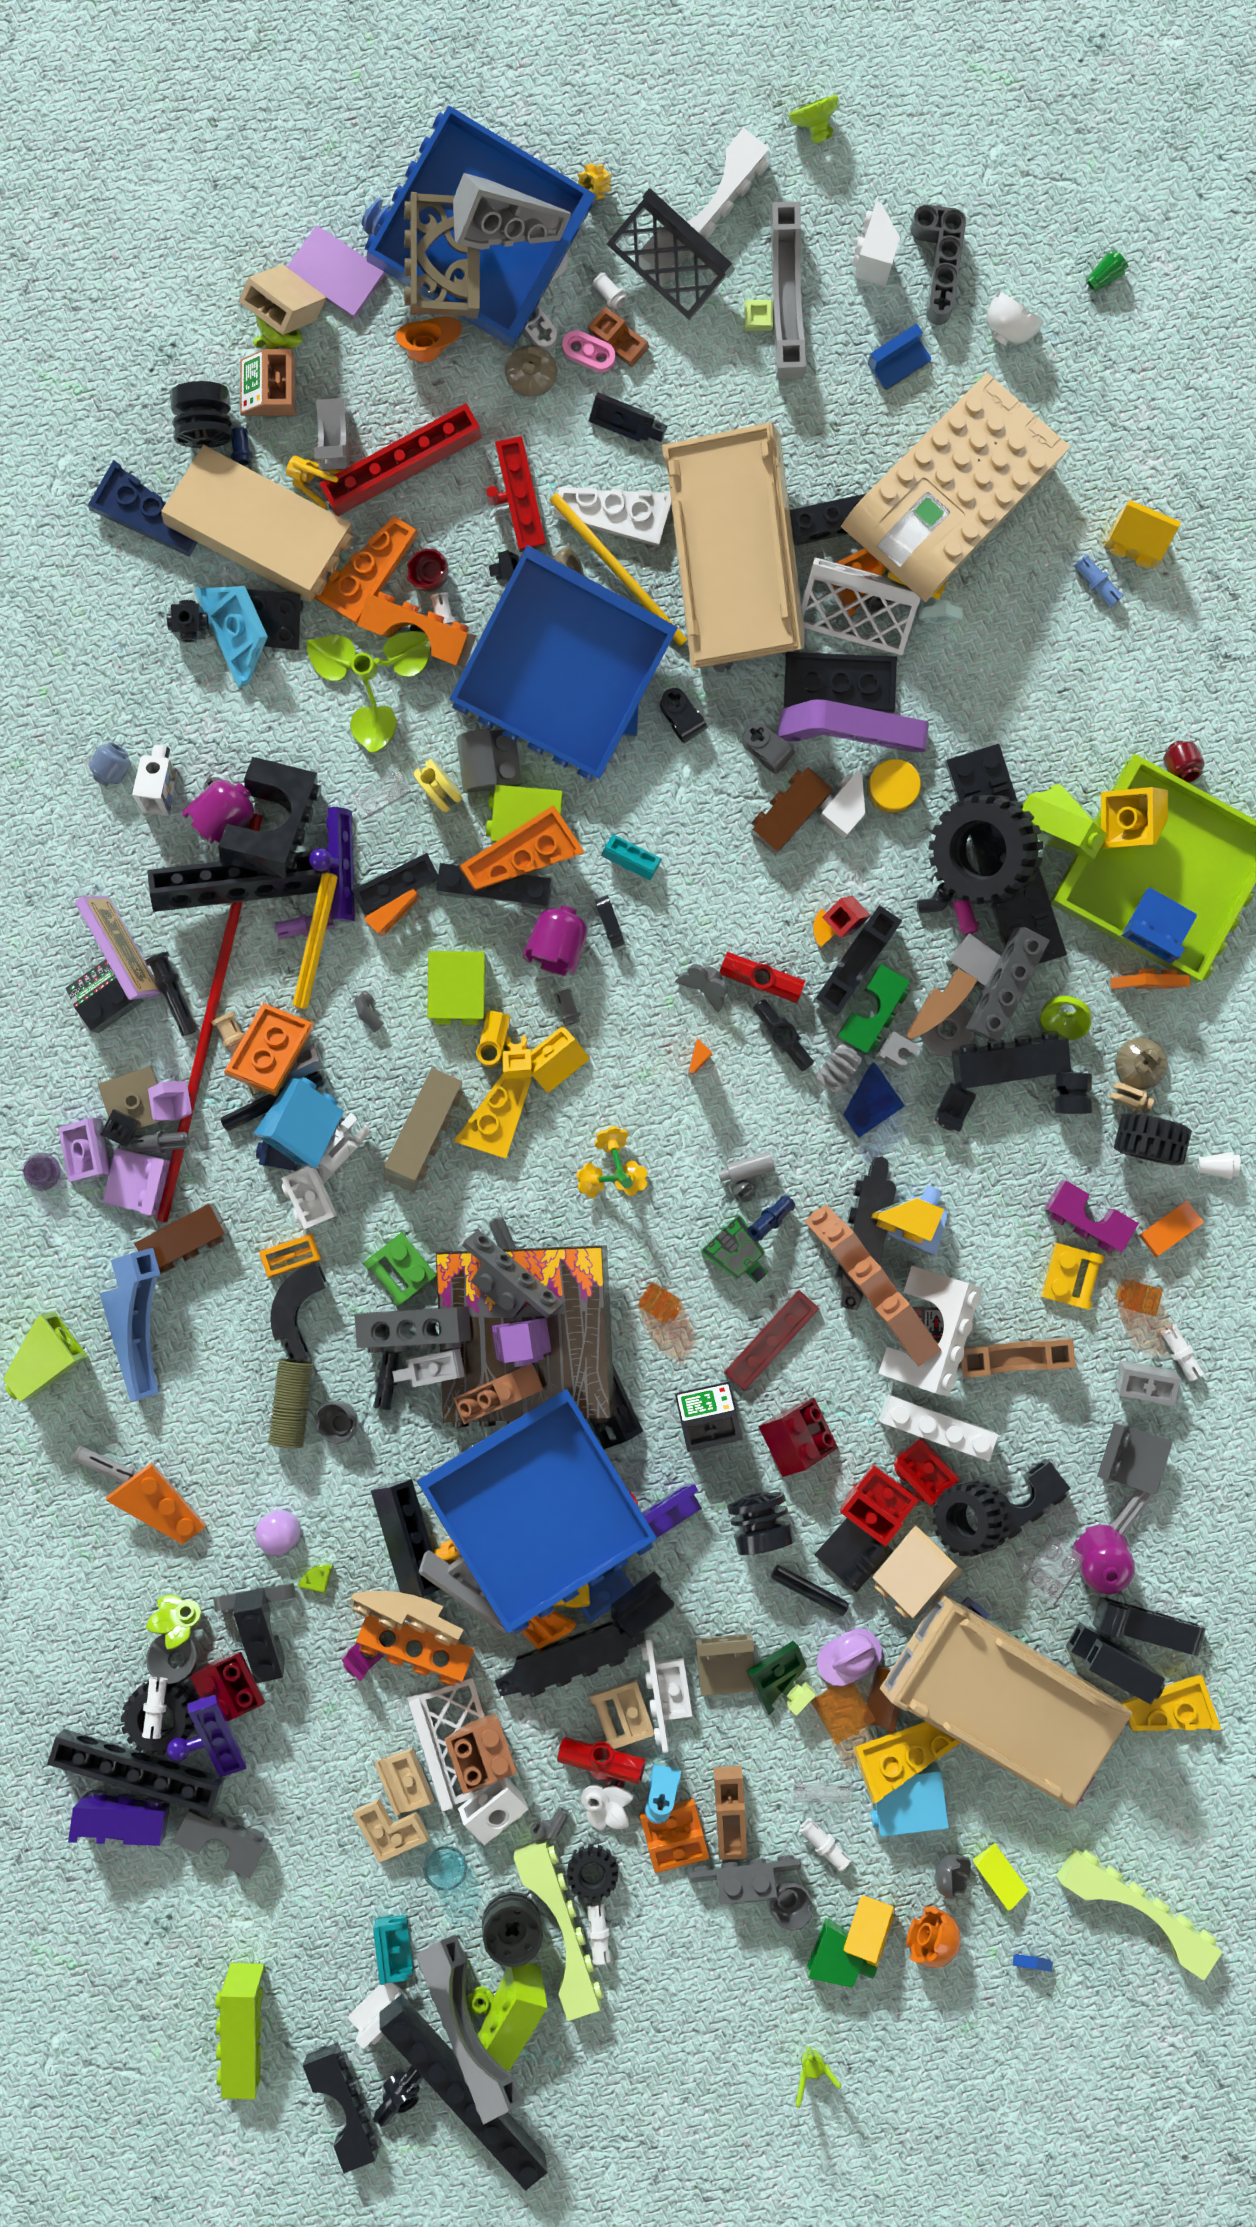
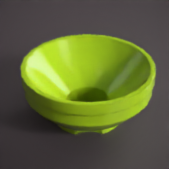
M1058 996L1048 1000L1040 1014V1024L1046 1032L1058 1031L1059 1034L1068 1038V1040L1079 1039L1086 1035L1092 1023V1014L1089 1007L1080 999L1072 996ZM1068 1004L1075 1007L1076 1011L1067 1013L1060 1007Z

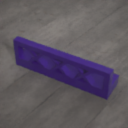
M684 1484L642 1512L656 1538L702 1509L694 1495L698 1492L695 1484Z

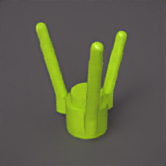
M808 2046L801 2058L802 2070L799 2073L800 2081L796 2097V2107L798 2108L803 2100L807 2078L816 2079L822 2076V2074H826L837 2089L841 2088V2084L831 2071L830 2066L824 2063L821 2053Z

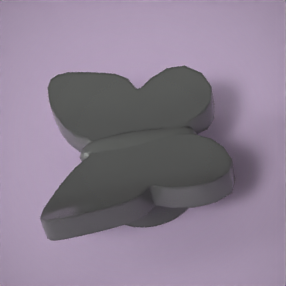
M692 964L675 981L677 984L699 989L700 992H703L717 1013L722 1009L724 997L728 993V986L722 981V975L718 970L710 966L703 967L698 964Z

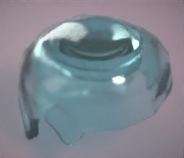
M441 1846L435 1848L425 1858L423 1872L426 1882L435 1890H453L459 1887L465 1880L468 1865L465 1855L456 1847Z

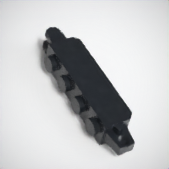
M883 1156L872 1159L868 1176L862 1175L861 1180L856 1179L853 1196H857L855 1207H850L847 1217V1223L851 1224L850 1228L857 1235L870 1256L879 1265L887 1230L876 1226L877 1220L871 1217L874 1212L893 1205L896 1193V1186L893 1181L887 1180L889 1162ZM838 1263L835 1278L839 1279L838 1284L841 1285L840 1306L851 1310H858L863 1294Z
M606 1622L548 1644L539 1650L535 1649L517 1656L513 1668L495 1678L496 1687L500 1696L520 1692L522 1696L527 1694L530 1697L538 1696L546 1691V1687L556 1684V1687H561L572 1682V1677L580 1674L583 1677H587L599 1671L598 1668L609 1664V1667H614L625 1662L624 1658L629 1656V1649L637 1647L641 1643L643 1644L645 1633L643 1632L637 1638L631 1640L616 1622Z

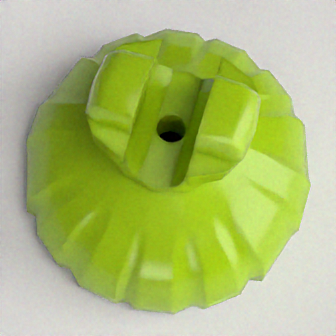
M833 94L790 112L788 114L790 122L795 126L809 128L811 141L815 144L831 138L834 131L830 127L829 119L838 108V95Z
M256 315L257 326L261 331V335L253 339V345L256 348H262L266 345V349H278L279 347L293 349L302 343L303 337L299 328L282 335Z

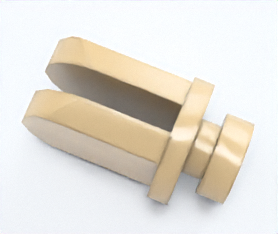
M1119 1082L1114 1083L1113 1089L1127 1096L1110 1093L1109 1099L1111 1101L1131 1108L1135 1113H1139L1141 1108L1143 1112H1150L1154 1098L1151 1096L1146 1098L1147 1090H1138Z

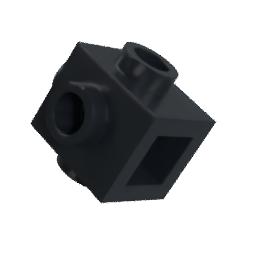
M181 600L179 604H171V613L167 614L168 630H172L173 635L185 643L206 639V629H209L208 613L204 612L200 604L193 600ZM183 618H189L188 621L183 622Z

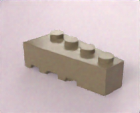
M431 1068L384 1166V1180L415 1193L419 1182H423L430 1167L428 1162L431 1156L435 1157L441 1145L439 1138L442 1131L447 1132L452 1122L453 1116L450 1113L453 1107H459L465 1092L461 1090V1080Z

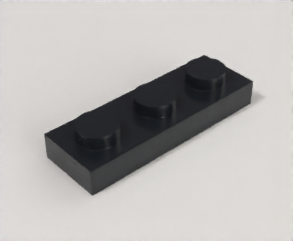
M425 853L352 891L364 915L367 916L412 889L417 891L437 881L438 873L428 853Z

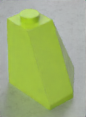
M1055 784L1044 792L1029 794L1023 804L1022 810L1030 811L1034 816L1031 823L1039 825L1041 833L1037 834V838L1039 841H1043L1044 845L1095 859L1107 834L1078 800L1062 785Z

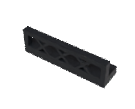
M614 1366L615 1415L607 1418L606 1423H592L603 1449L627 1442L643 1432ZM606 1425L612 1428L615 1439H609L605 1430Z

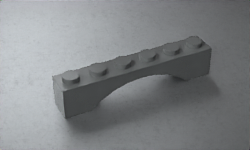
M457 1936L443 1939L415 1954L420 1971L424 1975L430 1990V1996L436 2005L442 2026L446 2030L453 2053L464 2075V2081L470 2090L475 2102L476 2111L480 2115L483 2124L525 2104L514 2075L504 2069L490 2056L473 2028L465 1995L467 1960Z

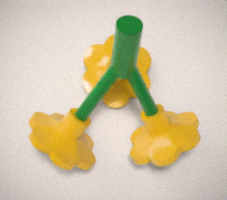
M611 1126L607 1130H601L596 1134L595 1147L613 1155L616 1171L615 1175L603 1176V1172L599 1167H595L592 1163H585L583 1169L577 1172L578 1190L581 1194H586L588 1198H595L598 1192L603 1190L604 1182L615 1181L617 1189L624 1190L629 1196H634L638 1191L647 1188L648 1182L645 1178L648 1175V1171L644 1166H639L636 1161L632 1160L628 1161L625 1166L621 1165L618 1153L620 1148L627 1144L626 1139L629 1136L627 1130H620L617 1126Z

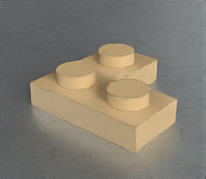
M380 1798L355 1809L352 1814L379 1863L427 1842L430 1837L417 1812L392 1822Z

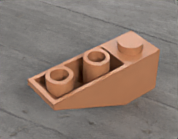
M532 1363L453 1398L463 1423L466 1424L544 1389Z

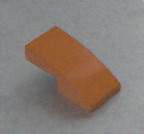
M606 306L587 326L588 330L596 338L609 343L614 348L615 355L630 367H633L650 347L647 340L627 327L626 321Z

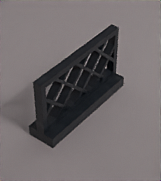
M649 188L642 196L643 200L608 241L607 246L690 321L726 277L729 278L735 268L723 254ZM644 210L653 216V228H637V218ZM657 221L664 227H657ZM633 224L634 230H628ZM670 232L673 235L674 247L658 248L657 233ZM653 233L654 248L639 250L638 234ZM634 235L635 250L622 251L616 244L623 236ZM677 239H678L684 246H678V244H677ZM690 250L694 254V266L679 267L678 251ZM674 252L675 267L659 269L658 253ZM654 254L655 269L643 270L639 266V255ZM635 255V262L629 256ZM698 258H699L705 265H698ZM710 269L717 275L710 285L699 286L698 270ZM695 271V286L680 287L679 272ZM675 272L676 288H662L660 286L659 274ZM655 274L656 281L649 275ZM705 290L700 296L699 291ZM696 291V302L689 310H686L680 304V292ZM669 293H676V299H674Z

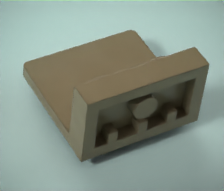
M751 1633L695 1638L700 1692L702 1696L755 1691L746 1671L755 1665L754 1642Z

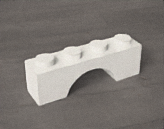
M887 1393L878 1419L883 1424L986 1461L990 1460L998 1438V1434L992 1430L938 1413Z

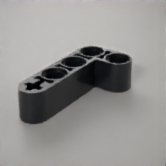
M1105 1597L1099 1598L1092 1623L1097 1630L1118 1638L1127 1636L1195 1656H1199L1206 1627L1190 1621Z

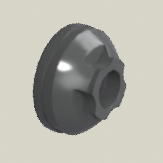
M161 1634L151 1643L146 1655L147 1669L151 1676L157 1677V1681L160 1680V1677L167 1678V1684H178L188 1679L193 1674L198 1663V1650L190 1637L181 1646L167 1650L165 1634ZM182 1652L185 1658L183 1665L177 1669L172 1668L170 1664L172 1655Z

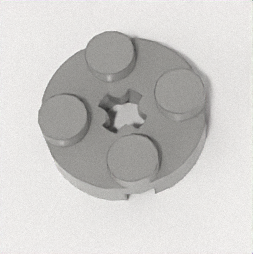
M959 1005L941 1023L920 1035L924 1046L934 1055L952 1057L951 1051L960 1050V1046L971 1044L975 1034L965 1029L972 1015L971 1011L965 1006ZM944 1021H947L949 1025L954 1024L955 1029L951 1031V1037H948L946 1033L942 1034L940 1031L943 1028Z

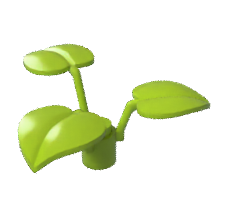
M408 631L390 637L383 646V653L389 659L388 661H383L379 658L373 660L367 653L356 654L353 643L342 635H328L307 640L309 659L321 677L328 681H340L346 676L347 669H351L359 679L363 680L371 702V708L361 707L355 711L350 721L351 732L355 739L370 753L383 749L395 734L397 719L389 706L377 707L370 686V680L377 675L378 665L387 667L393 665L394 671L403 677H412L421 673L428 663L431 649L426 633Z

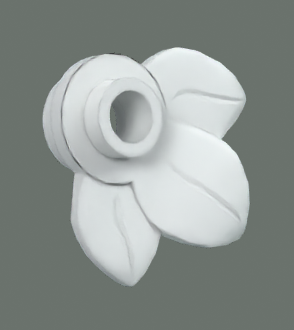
M599 1784L590 1785L583 1791L581 1802L587 1809L586 1818L591 1826L599 1831H602L606 1825L614 1829L629 1827L630 1822L623 1807L633 1800V1795L618 1786L612 1785L604 1788Z

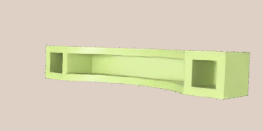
M543 1840L516 1848L513 1858L522 1885L536 1893L547 1904L556 1917L563 1934L566 1947V1963L559 1983V1997L567 2021L600 2011V2000L604 1999L600 1982H594L591 1973L595 1971L591 1955H585L582 1946L586 1944L583 1930L581 1927L576 1928L573 1919L577 1917L574 1903L572 1900L567 1901L565 1890H568L564 1874H559L556 1867L559 1859L555 1846L550 1847L548 1840Z
M1074 1848L1056 1875L1060 1883L1084 1900L1103 1899L1118 1901L1131 1905L1147 1914L1163 1929L1170 1943L1172 1953L1179 1964L1204 1981L1223 1953L1216 1944L1218 1939L1205 1929L1199 1932L1193 1928L1194 1923L1183 1914L1179 1913L1178 1916H1175L1169 1911L1170 1906L1156 1897L1153 1901L1145 1895L1147 1891L1134 1881L1128 1884L1122 1880L1123 1875L1109 1865L1106 1869L1098 1863L1100 1859L1090 1851L1085 1849L1084 1852H1081Z

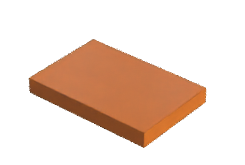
M262 1003L224 1070L225 1076L276 1096L314 1028L313 1023Z

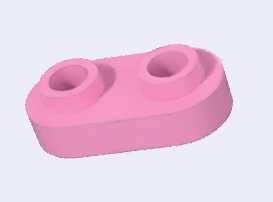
M579 330L570 331L564 336L562 349L567 359L599 373L607 372L614 366L615 351L609 343ZM573 345L581 346L579 351H573L571 348ZM599 356L606 357V361L602 363L596 359Z

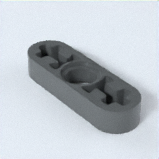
M294 1583L264 1588L268 1603L296 1597ZM238 1593L213 1597L215 1612L234 1609L235 1597Z

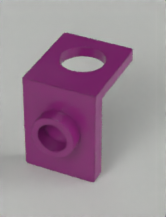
M379 1639L381 1645L384 1646V1647H386V1646L383 1644V1642ZM354 1644L344 1654L341 1661L344 1663L343 1666L352 1677L356 1676L361 1681L368 1670L385 1655L377 1653L375 1657L367 1658L359 1651L361 1646Z

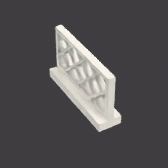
M815 557L801 604L802 617L804 618L806 610L816 605L823 618L815 623L803 620V625L805 629L903 655L920 597L908 586L888 577ZM814 579L826 582L831 592L817 599L812 590ZM833 585H837L840 587L834 589ZM848 588L854 591L858 599L844 606L837 593ZM859 592L866 593V595L861 597ZM811 596L813 602L808 604L809 597ZM834 596L840 609L827 616L820 602ZM872 596L880 597L884 607L871 614L864 600ZM886 599H887V600H891V601H893V602L890 603V604H888V602L886 601ZM860 603L867 616L853 623L847 610ZM899 603L911 606L909 615L897 621L891 608ZM888 611L894 624L880 631L874 617ZM843 613L850 626L842 630L834 629L830 619ZM870 620L876 633L866 638L859 634L856 627ZM906 622V625H905V628H904V631H903L900 625H902V624H904V623ZM897 628L902 637L899 646L888 644L883 634Z
M472 1676L463 1679L462 1684L456 1682L455 1687L445 1685L420 1695L414 1694L407 1697L442 1812L453 1808L452 1805L469 1800L484 1788L481 1787L464 1795L455 1796L452 1786L457 1775L454 1768L445 1764L444 1758L448 1749L445 1741L437 1738L436 1730L441 1721L454 1727V1733L462 1728L461 1724L468 1712L478 1716L479 1719L484 1717ZM469 1685L471 1697L466 1706L453 1700L457 1689ZM451 1691L449 1697L443 1695L444 1693ZM438 1696L446 1700L440 1715L429 1711L426 1703L427 1699ZM473 1701L476 1711L470 1708ZM450 1703L464 1709L457 1724L443 1718ZM431 1716L437 1719L434 1726ZM439 1743L445 1746L443 1752H441ZM448 1771L454 1773L451 1780Z

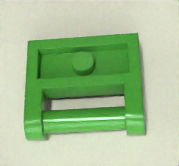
M403 1232L362 1263L367 1270H372L394 1298L392 1301L397 1307L437 1276ZM386 1257L409 1287L405 1291L400 1289L379 1261Z

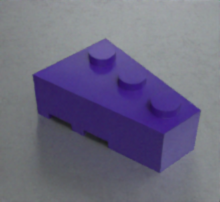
M91 1790L89 1793L86 1792L73 1807L68 1843H77L78 1837L96 1838V1844H105V1839L109 1838L123 1840V1845L160 1846L166 1836L170 1804L162 1803L163 1800L158 1798L139 1800L134 1799L135 1796L131 1794L110 1796L106 1795L107 1792L102 1790Z

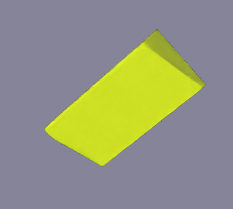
M996 1843L972 1859L1008 1911L1014 1908L1029 1891Z

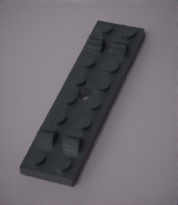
M1000 744L945 761L957 801H964L965 798L971 796L994 795L1009 797L1010 801L1018 802ZM980 823L971 831L969 839L981 875L992 876L1003 865L1000 856L1006 853V843L1003 835L991 823ZM1035 867L1034 871L1037 873V876L1033 881L1026 883L1028 888L1022 893L1015 894L1011 899L990 904L1004 948L1014 928L1026 927L1050 940L1038 963L1041 964L1064 957L1067 953L1040 869Z

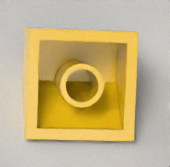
M1129 500L1116 517L1104 547L1110 549L1109 551L1115 556H1127L1134 559L1135 563L1141 567H1152L1155 569L1166 553L1181 522Z

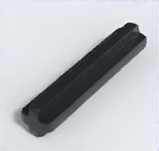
M780 1565L774 1567L771 1573L772 1580L840 1616H844L847 1612L849 1604L844 1599Z

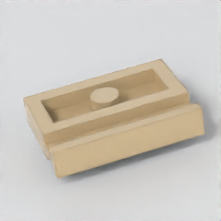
M414 1748L378 1759L374 1763L395 1816L430 1805L434 1801Z

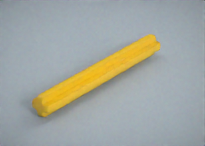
M323 873L295 990L293 1006L301 1009H306L309 1005L338 877L332 873Z

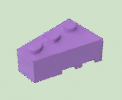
M546 1318L491 1326L496 1359L501 1362H514V1367L525 1366L538 1362V1360H543V1355L551 1352Z

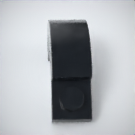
M319 1261L304 1266L291 1274L278 1289L272 1303L270 1322L274 1340L277 1341L286 1337L288 1341L285 1343L286 1351L291 1359L295 1357L296 1362L311 1356L298 1326L299 1309L310 1295L330 1287Z

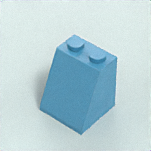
M302 1077V1079L291 1078L253 1134L297 1165L316 1169L344 1111L337 1106L339 1102L327 1093L321 1095L315 1090L317 1086L305 1077Z

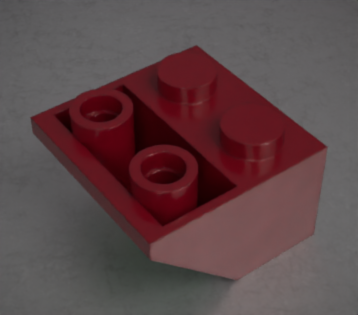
M814 1397L773 1416L758 1426L782 1477L805 1471L838 1449Z
M241 1651L222 1656L200 1667L190 1676L200 1699L216 1695L227 1721L266 1703Z

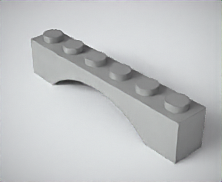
M800 201L772 202L770 234L776 380L803 379L806 369V354L801 299Z

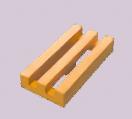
M311 1233L260 1251L259 1254L267 1278L322 1260L314 1240V1234ZM306 1241L309 1242L310 1246L271 1260L267 1258V1255ZM312 1251L313 1257L273 1271L271 1270V1265Z

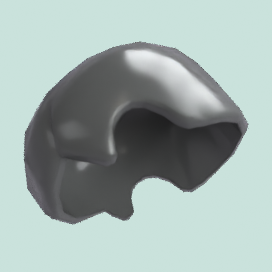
M333 1401L325 1403L315 1413V1417H317L316 1430L328 1442L334 1444L348 1442L358 1430V1415L352 1406L345 1402Z
M948 1854L937 1864L934 1879L937 1891L944 1897L958 1899V1896L954 1894L965 1893L971 1872V1860L969 1857Z
M793 1881L778 1885L776 1888L777 1899L770 1900L769 1902L771 1915L782 1928L790 1931L802 1929L812 1918L810 1910L812 1898L803 1885Z

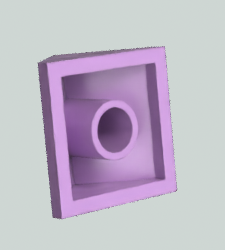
M88 1118L58 1127L68 1182L108 1175L110 1173L111 1166L106 1140L101 1135L103 1131L102 1119Z

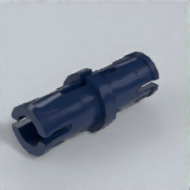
M787 1195L781 1196L772 1207L764 1209L761 1217L748 1227L750 1237L755 1241H761L772 1229H777L782 1224V1220L795 1209L796 1206L793 1199Z

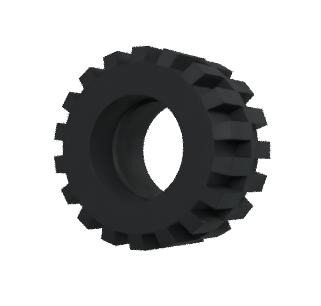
M1126 1113L1121 1115L1114 1149L1122 1154L1148 1161L1175 1166L1182 1165L1185 1162L1192 1130L1183 1124L1136 1113Z
M971 1481L951 1486V1488H947L942 1492L943 1495L938 1496L936 1502L939 1505L933 1508V1513L936 1514V1518H932L933 1525H937L938 1530H935L937 1536L942 1537L941 1543L944 1547L949 1545V1551L952 1553L959 1552V1556L964 1557L979 1555L997 1549V1546L1005 1542L1004 1537L1009 1536L1010 1530L1007 1526L1012 1525V1518H1008V1513L1011 1512L1010 1506H1005L1004 1502L1007 1501L1005 1496H999V1489L995 1486L990 1487V1483ZM968 1505L976 1513L978 1519L977 1531H974L967 1521L966 1511Z
M149 1681L140 1685L128 1698L129 1700L122 1709L125 1711L121 1715V1722H125L122 1731L123 1734L128 1733L130 1735L127 1739L129 1744L133 1742L137 1744L135 1748L137 1751L141 1752L144 1748L147 1750L146 1755L152 1756L155 1752H158V1756L165 1755L170 1741L175 1738L186 1740L194 1730V1723L188 1713L187 1704L193 1702L195 1696L193 1693L189 1695L186 1692L189 1688L186 1684L182 1687L178 1684H166L164 1704L171 1709L174 1715V1726L167 1730H161V1738L153 1739L154 1726L151 1727L150 1739L142 1737L146 1711H143L144 1703H147ZM159 1681L156 1683V1689L159 1688Z

